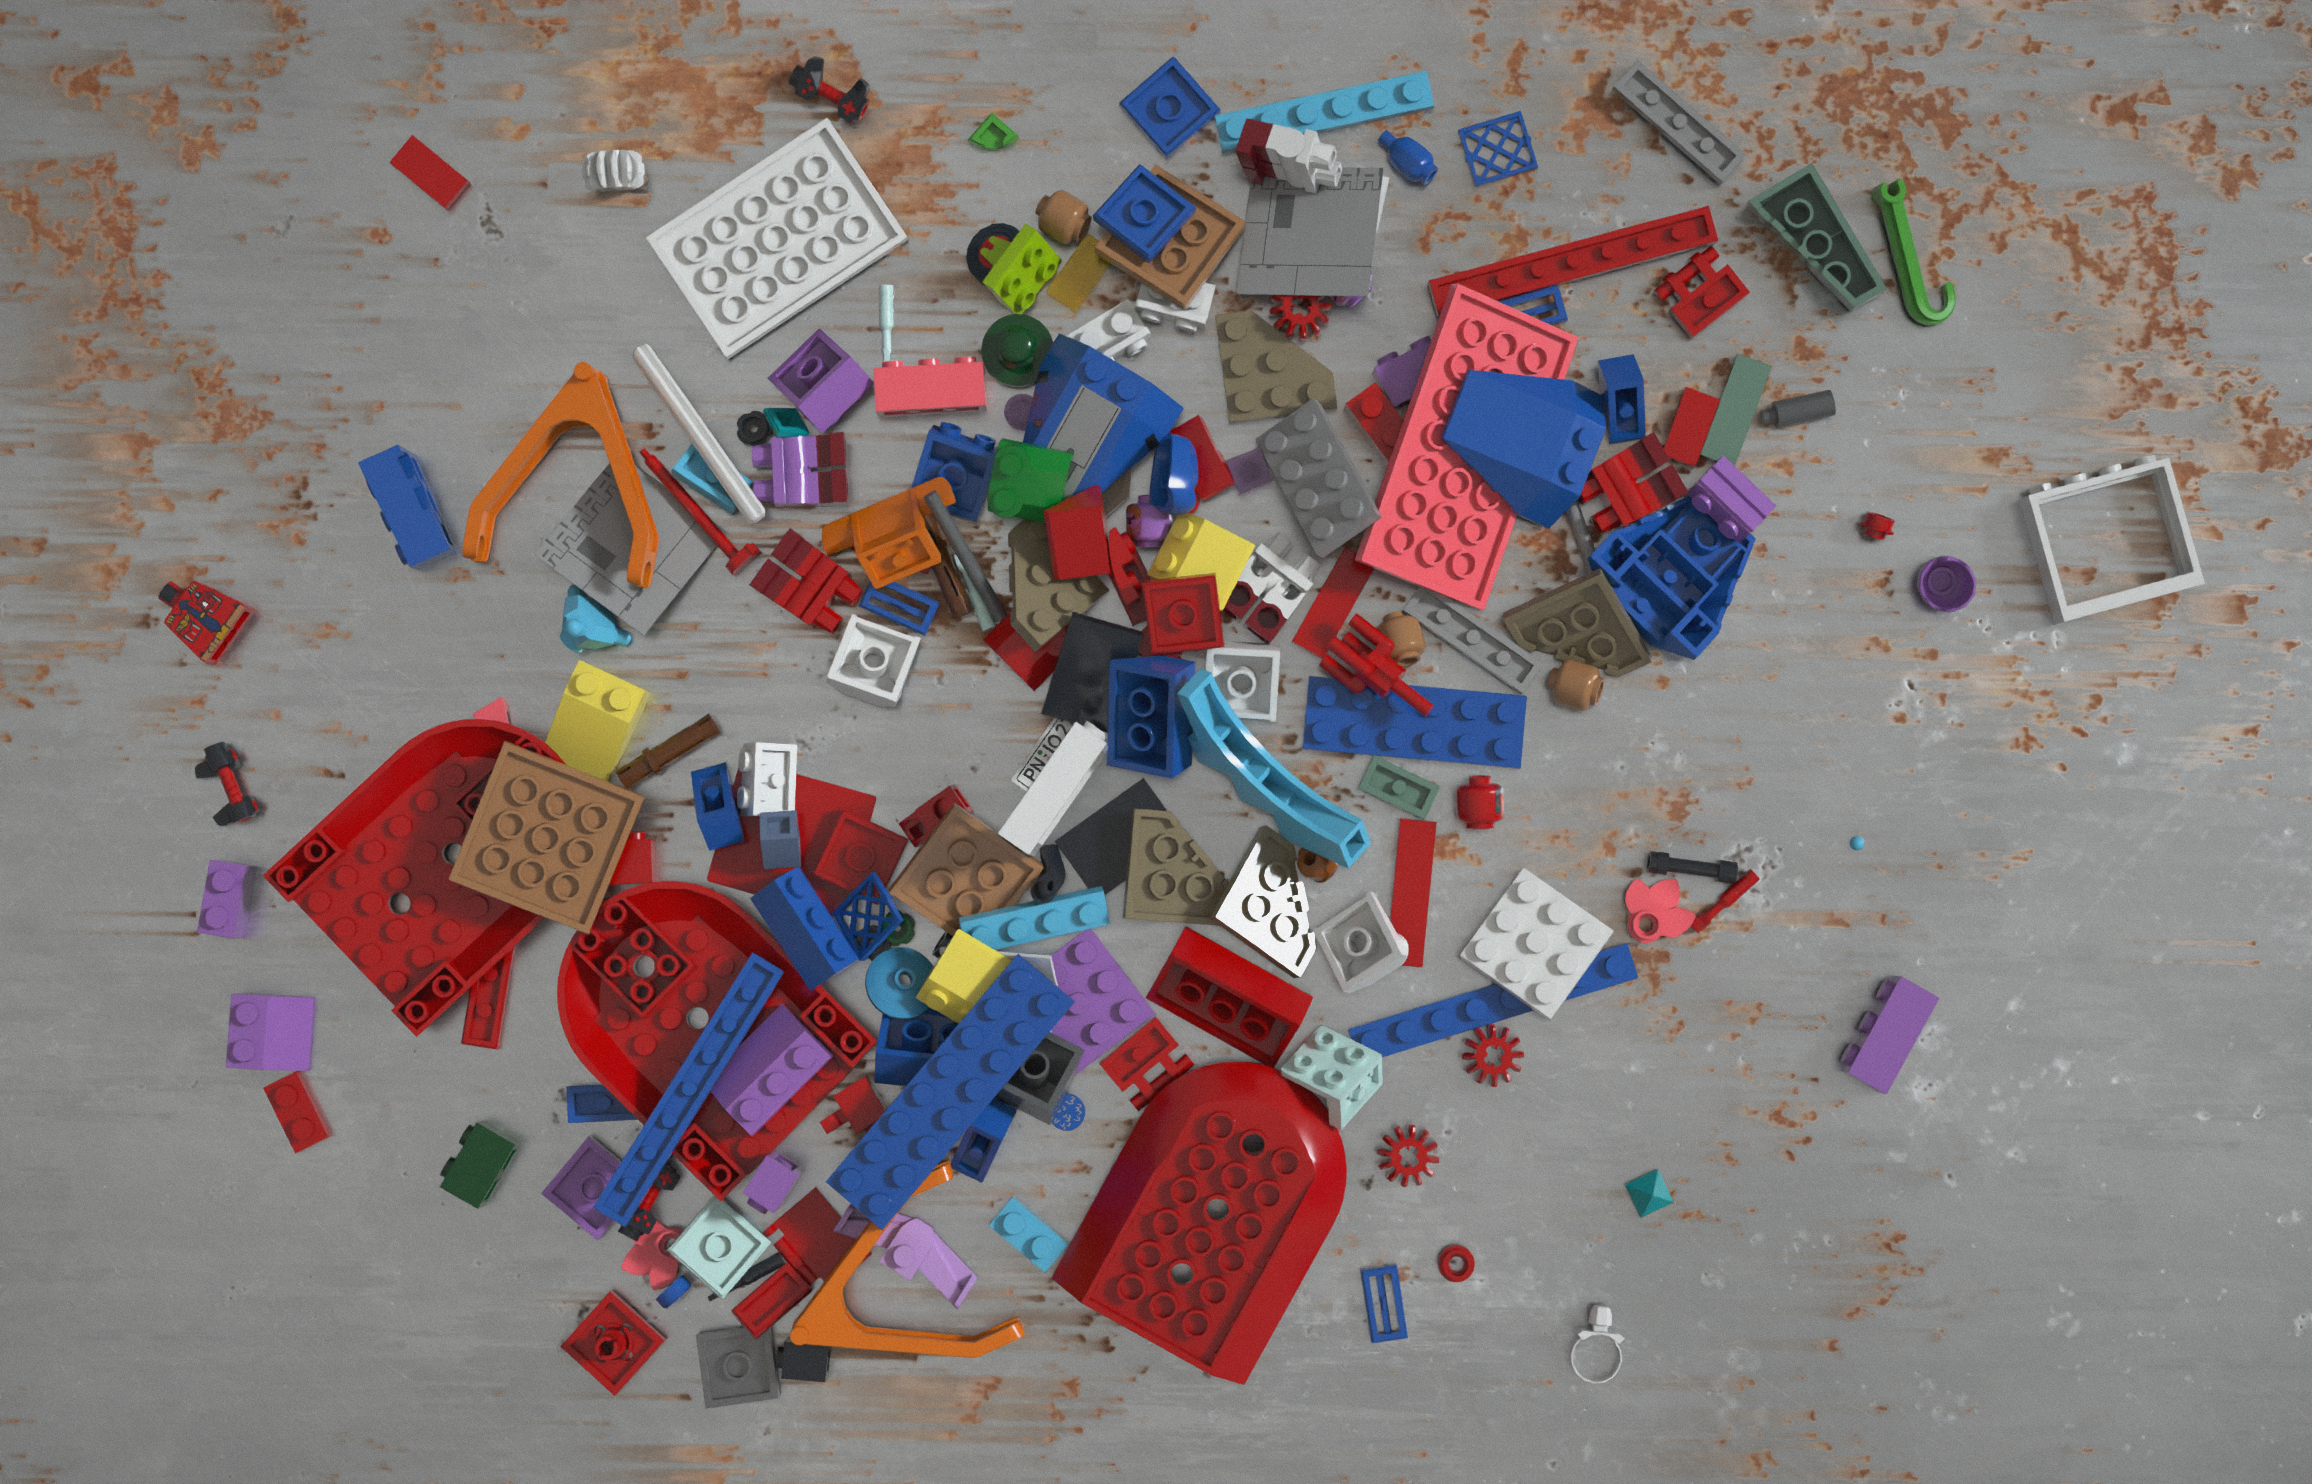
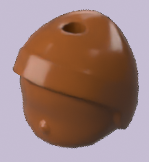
M1303 847L1299 850L1297 866L1300 873L1306 878L1309 877L1315 882L1323 883L1329 880L1337 871V863Z

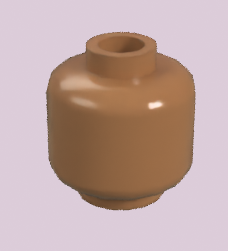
M1058 190L1050 197L1044 195L1035 211V214L1039 216L1038 228L1062 244H1069L1074 240L1080 241L1088 230L1092 217L1088 215L1089 208L1084 201L1064 190Z
M1402 611L1385 615L1382 618L1383 622L1376 628L1394 642V649L1389 657L1403 668L1419 662L1421 659L1420 655L1426 649V642L1418 619L1413 616L1404 615Z
M1569 659L1563 662L1560 669H1552L1547 687L1553 690V700L1556 704L1578 711H1586L1591 705L1597 706L1602 695L1605 680L1600 677L1597 667Z

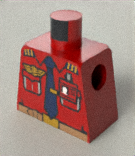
M170 581L163 587L158 596L159 600L172 608L165 618V625L200 660L211 665L217 664L255 610L252 606L197 581L191 582L186 590Z

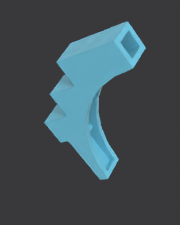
M1200 668L1177 693L1194 731L1188 739L1198 762L1229 775L1240 800L1272 814L1282 837L1287 841L1349 869L1371 844L1362 819L1337 807L1314 792L1273 758L1236 716L1222 695L1212 673Z

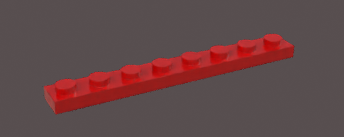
M1705 206L1428 281V286L1438 318L1441 315L1451 284L1458 283L1496 301H1501L1715 244L1718 242V237L1710 208Z

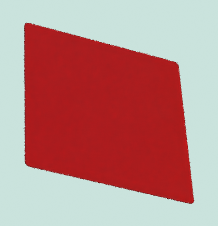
M739 767L733 785L736 799L738 789L742 786V772L739 770ZM796 774L795 810H797L800 833V868L830 914L834 917L832 912L849 896L850 892L811 874L842 808L870 821L876 797ZM741 816L745 841L715 849L707 881L755 895L773 880L796 867L764 869L760 843V816Z

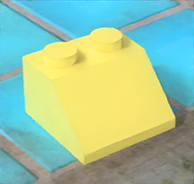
M1186 513L1177 516L1147 575L1154 579L1216 573L1220 610L1223 611L1255 545L1204 518Z
M958 928L929 972L916 999L959 1024L1012 960Z

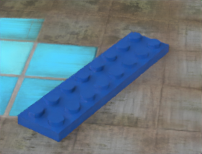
M1017 954L832 1173L826 1183L883 1230L1075 1001L1024 957Z

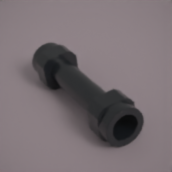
M1650 851L1647 860V873L1667 875V872L1712 877L1715 878V882L1735 884L1738 863L1725 860L1710 863L1669 857V853Z

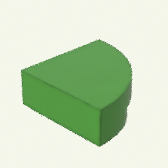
M991 112L968 138V142L983 150L996 151L1013 145L1019 139V136Z

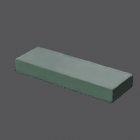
M1741 354L1735 356L1699 457L1716 463L1724 455L1734 466L1736 465L1772 366Z

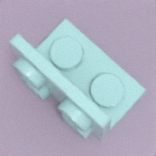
M1320 1026L1281 1067V1075L1326 1098L1329 1108V1124L1342 1130L1382 1086V1054L1325 1026Z

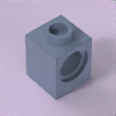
M797 810L760 813V843L764 869L801 867Z

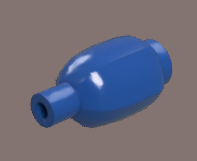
M1387 130L1379 137L1378 142L1388 150L1390 163L1412 182L1420 181L1426 185L1434 178L1438 172V167L1434 165L1432 154L1420 143L1409 137L1397 139Z

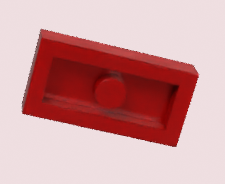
M295 1071L263 1088L295 1153H299L331 1137L300 1071Z

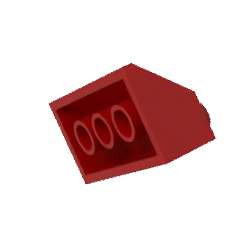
M1187 926L1182 931L1146 996V999L1264 1065L1273 1068L1300 1027L1314 998Z

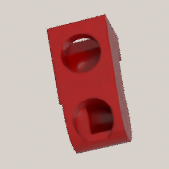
M956 784L945 788L899 823V826L915 848L925 842L954 802L969 813L973 812V809Z

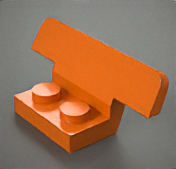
M937 477L828 523L822 530L823 550L827 556L854 546L856 557L875 590L941 563V554L925 527V516L932 512L923 497L932 491H937L945 507L956 503L950 483L943 477Z

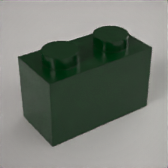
M484 1120L477 1122L475 1126L470 1124L459 1140V1144L463 1147L456 1158L451 1156L440 1173V1176L444 1177L440 1188L477 1209L486 1205L521 1144V1141Z

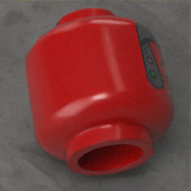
M1488 775L1469 776V783H1463L1456 789L1457 818L1465 822L1466 828L1469 829L1494 828L1495 822L1500 821L1504 816V790L1501 785L1491 783V776Z

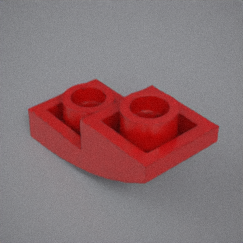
M1197 415L1170 431V434L1190 439V442L1195 447L1199 472L1198 483L1195 489L1203 501L1235 484L1223 454L1217 450L1202 417Z
M1116 527L1109 530L1110 560L1116 584L1128 608L1140 601L1137 592L1142 590L1133 571L1125 573L1123 568L1134 563L1131 553L1135 552L1136 548L1126 531L1119 534Z

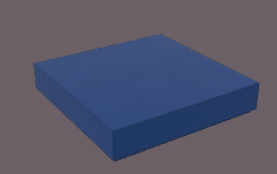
M1174 56L1119 102L1122 110L1165 159L1169 158L1212 121L1215 115L1221 113V109Z
M1139 164L1093 214V220L1143 260L1150 263L1195 214L1196 207Z

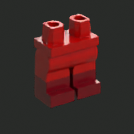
M1654 432L1590 470L1579 500L1582 504H1585L1597 496L1600 498L1605 509L1590 517L1599 534L1617 528V530L1624 528L1689 493L1673 464L1640 483L1637 482L1638 479L1670 461Z
M789 528L771 555L802 578L800 580L796 579L768 558L749 585L815 629L817 626L826 632L834 634L844 618L830 609L833 602L839 597L853 607L864 591L851 579L852 575Z

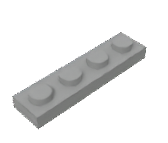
M1639 60L1630 67L1612 88L1619 97L1720 185L1746 156L1741 149Z
M1422 587L1417 589L1402 611L1409 616L1416 617L1425 628L1520 694L1525 692L1544 664L1452 599Z

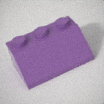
M782 1003L737 1048L712 1088L711 1093L723 1108L753 1136L834 1055Z

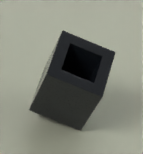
M788 1337L784 1341V1346H778L776 1368L782 1369L781 1379L826 1382L829 1378L831 1346L808 1344L799 1346L792 1343L790 1337Z

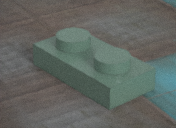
M1373 755L1358 789L1425 820L1440 786Z

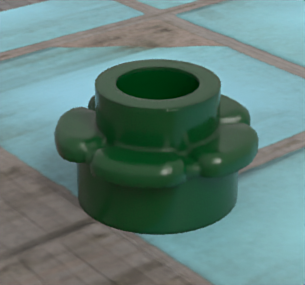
M900 910L898 911L904 920L900 924L901 930L899 932L894 930L886 938L891 942V946H899L901 943L907 944L914 937L913 927L915 922L913 918L907 913L902 914ZM888 912L886 917L892 918L891 912ZM884 922L883 930H884L890 923Z

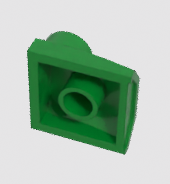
M1002 438L993 462L987 497L988 511L1002 518L1017 517L1045 523L1043 511L1064 500L1069 467L1074 453Z

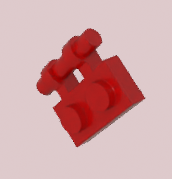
M1712 246L1708 247L1701 254L1696 252L1688 258L1689 263L1676 273L1670 272L1663 278V283L1653 290L1656 297L1662 302L1672 294L1677 297L1679 302L1669 312L1691 339L1750 293L1728 264L1717 273L1710 264L1719 258V254ZM1697 274L1700 275L1705 282L1690 292L1684 284Z
M1156 1017L1099 1063L1122 1092L1133 1083L1138 1087L1140 1092L1129 1100L1138 1112L1151 1102L1166 1085L1195 1065L1187 1054H1184L1175 1063L1168 1054L1178 1047L1179 1044ZM1160 1062L1165 1071L1151 1083H1148L1143 1075Z

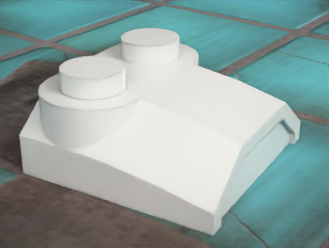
M852 614L827 675L826 683L843 694L880 707H895L901 697L902 688L921 638L906 635L858 618L857 615Z
M1224 641V647L1207 649L1206 671L1212 673L1222 695L1238 718L1270 720V722H1276L1280 647L1265 643Z
M1371 891L1364 898L1329 921L1313 928L1314 934L1343 992L1352 993L1372 985L1404 964L1408 957L1409 948L1406 939L1396 933L1384 909Z

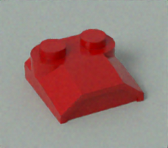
M1009 613L983 641L1035 692L1054 672L1067 627L1035 652L1011 626Z

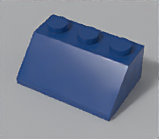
M1163 655L1113 659L1110 661L1107 765L1171 779L1192 765V746L1188 737L1193 733V729L1177 693L1195 675L1194 661Z
M796 867L773 880L750 898L810 991L860 960L800 867Z
M930 1007L921 1015L911 1019H894L883 1014L875 1053L874 1083L907 1086L957 1027L958 1023Z

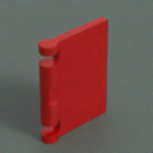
M816 1187L762 1232L768 1238L778 1228L781 1230L784 1236L773 1246L809 1286L818 1278L825 1281L856 1240V1238L833 1231L842 1217ZM870 1251L862 1262H864L869 1256L872 1255Z

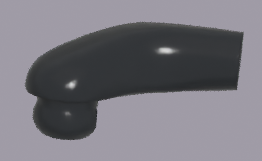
M1055 844L1044 845L1039 849L1041 863L1044 868L1040 876L1032 884L1030 890L1032 898L1039 904L1049 903L1059 891L1066 878L1059 848Z

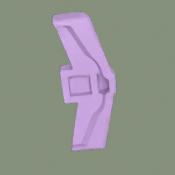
M850 1204L833 1231L857 1238L870 1220ZM897 1213L874 1244L887 1249L880 1259L881 1263L911 1281L919 1269L957 1310L977 1279V1276L934 1232V1228L919 1218L913 1219Z

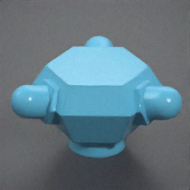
M573 584L568 588V597L565 598L562 632L560 633V639L566 647L574 652L582 653L586 648L595 650L609 645L612 646L613 644L626 646L630 643V633L617 628L618 624H615V615L592 597L585 596L584 591Z

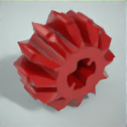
M1272 295L1271 300L1279 306L1270 308L1269 315L1273 317L1282 316L1274 323V328L1278 330L1287 325L1285 337L1290 339L1294 330H1299V339L1304 341L1306 340L1307 328L1314 336H1317L1320 333V329L1316 323L1321 325L1328 324L1329 318L1322 314V312L1329 311L1331 303L1319 302L1325 296ZM1297 302L1299 306L1306 304L1308 306L1306 316H1303L1301 313L1294 315L1292 313L1294 309L1293 303Z
M1489 1024L1487 1027L1488 1037H1485L1480 1028L1474 1029V1034L1479 1041L1475 1043L1468 1038L1464 1040L1466 1046L1474 1049L1473 1053H1461V1059L1474 1060L1472 1064L1465 1068L1467 1074H1471L1480 1069L1475 1080L1477 1083L1482 1084L1487 1074H1489L1490 1086L1496 1087L1498 1084L1497 1074H1500L1502 1079L1509 1083L1512 1079L1506 1070L1510 1068L1515 1072L1521 1071V1067L1512 1063V1059L1523 1058L1524 1052L1511 1050V1048L1520 1043L1518 1037H1513L1505 1042L1509 1035V1028L1503 1027L1498 1037H1496L1495 1025ZM1489 1046L1495 1050L1499 1047L1501 1053L1497 1055L1499 1062L1495 1065L1491 1061H1488L1487 1064L1484 1061V1058L1488 1055L1486 1049Z
M1413 1124L1408 1125L1407 1136L1403 1135L1402 1129L1399 1126H1395L1393 1129L1397 1137L1396 1140L1393 1141L1386 1134L1382 1136V1140L1390 1145L1389 1149L1377 1148L1376 1153L1378 1155L1388 1156L1389 1158L1378 1163V1167L1380 1170H1385L1393 1166L1386 1177L1390 1182L1395 1180L1399 1173H1401L1400 1185L1402 1187H1407L1409 1175H1412L1413 1181L1419 1186L1422 1184L1419 1172L1423 1171L1429 1177L1434 1175V1172L1425 1165L1427 1162L1439 1163L1437 1156L1427 1155V1152L1435 1150L1438 1145L1435 1141L1423 1145L1429 1136V1132L1426 1130L1421 1131L1414 1138L1416 1128ZM1409 1146L1415 1147L1416 1149L1413 1152V1155L1416 1157L1415 1162L1411 1164L1409 1161H1406V1165L1401 1164L1402 1156L1399 1154L1400 1150L1403 1147L1409 1150Z

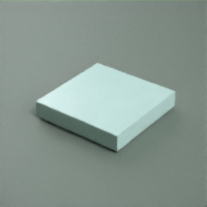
M713 1196L666 1251L714 1294L723 1299L771 1242L724 1200L720 1202Z

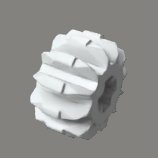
M634 150L591 152L583 157L582 178H584L585 187L593 192L634 190L644 184V163H642L641 154Z

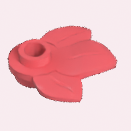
M1635 879L1630 884L1625 894V904L1630 912L1627 928L1633 939L1641 943H1651L1660 936L1673 938L1683 934L1693 924L1696 915L1689 910L1677 907L1679 903V884L1677 879L1659 881L1650 889L1639 879ZM1642 918H1648L1651 921V929L1647 932H1643L1639 928V922Z
M656 1220L650 1234L644 1233L638 1241L631 1239L636 1245L626 1255L621 1265L622 1270L633 1275H649V1281L653 1290L669 1286L677 1277L679 1262L666 1251L667 1243L670 1239H676L683 1230L677 1227L665 1228Z

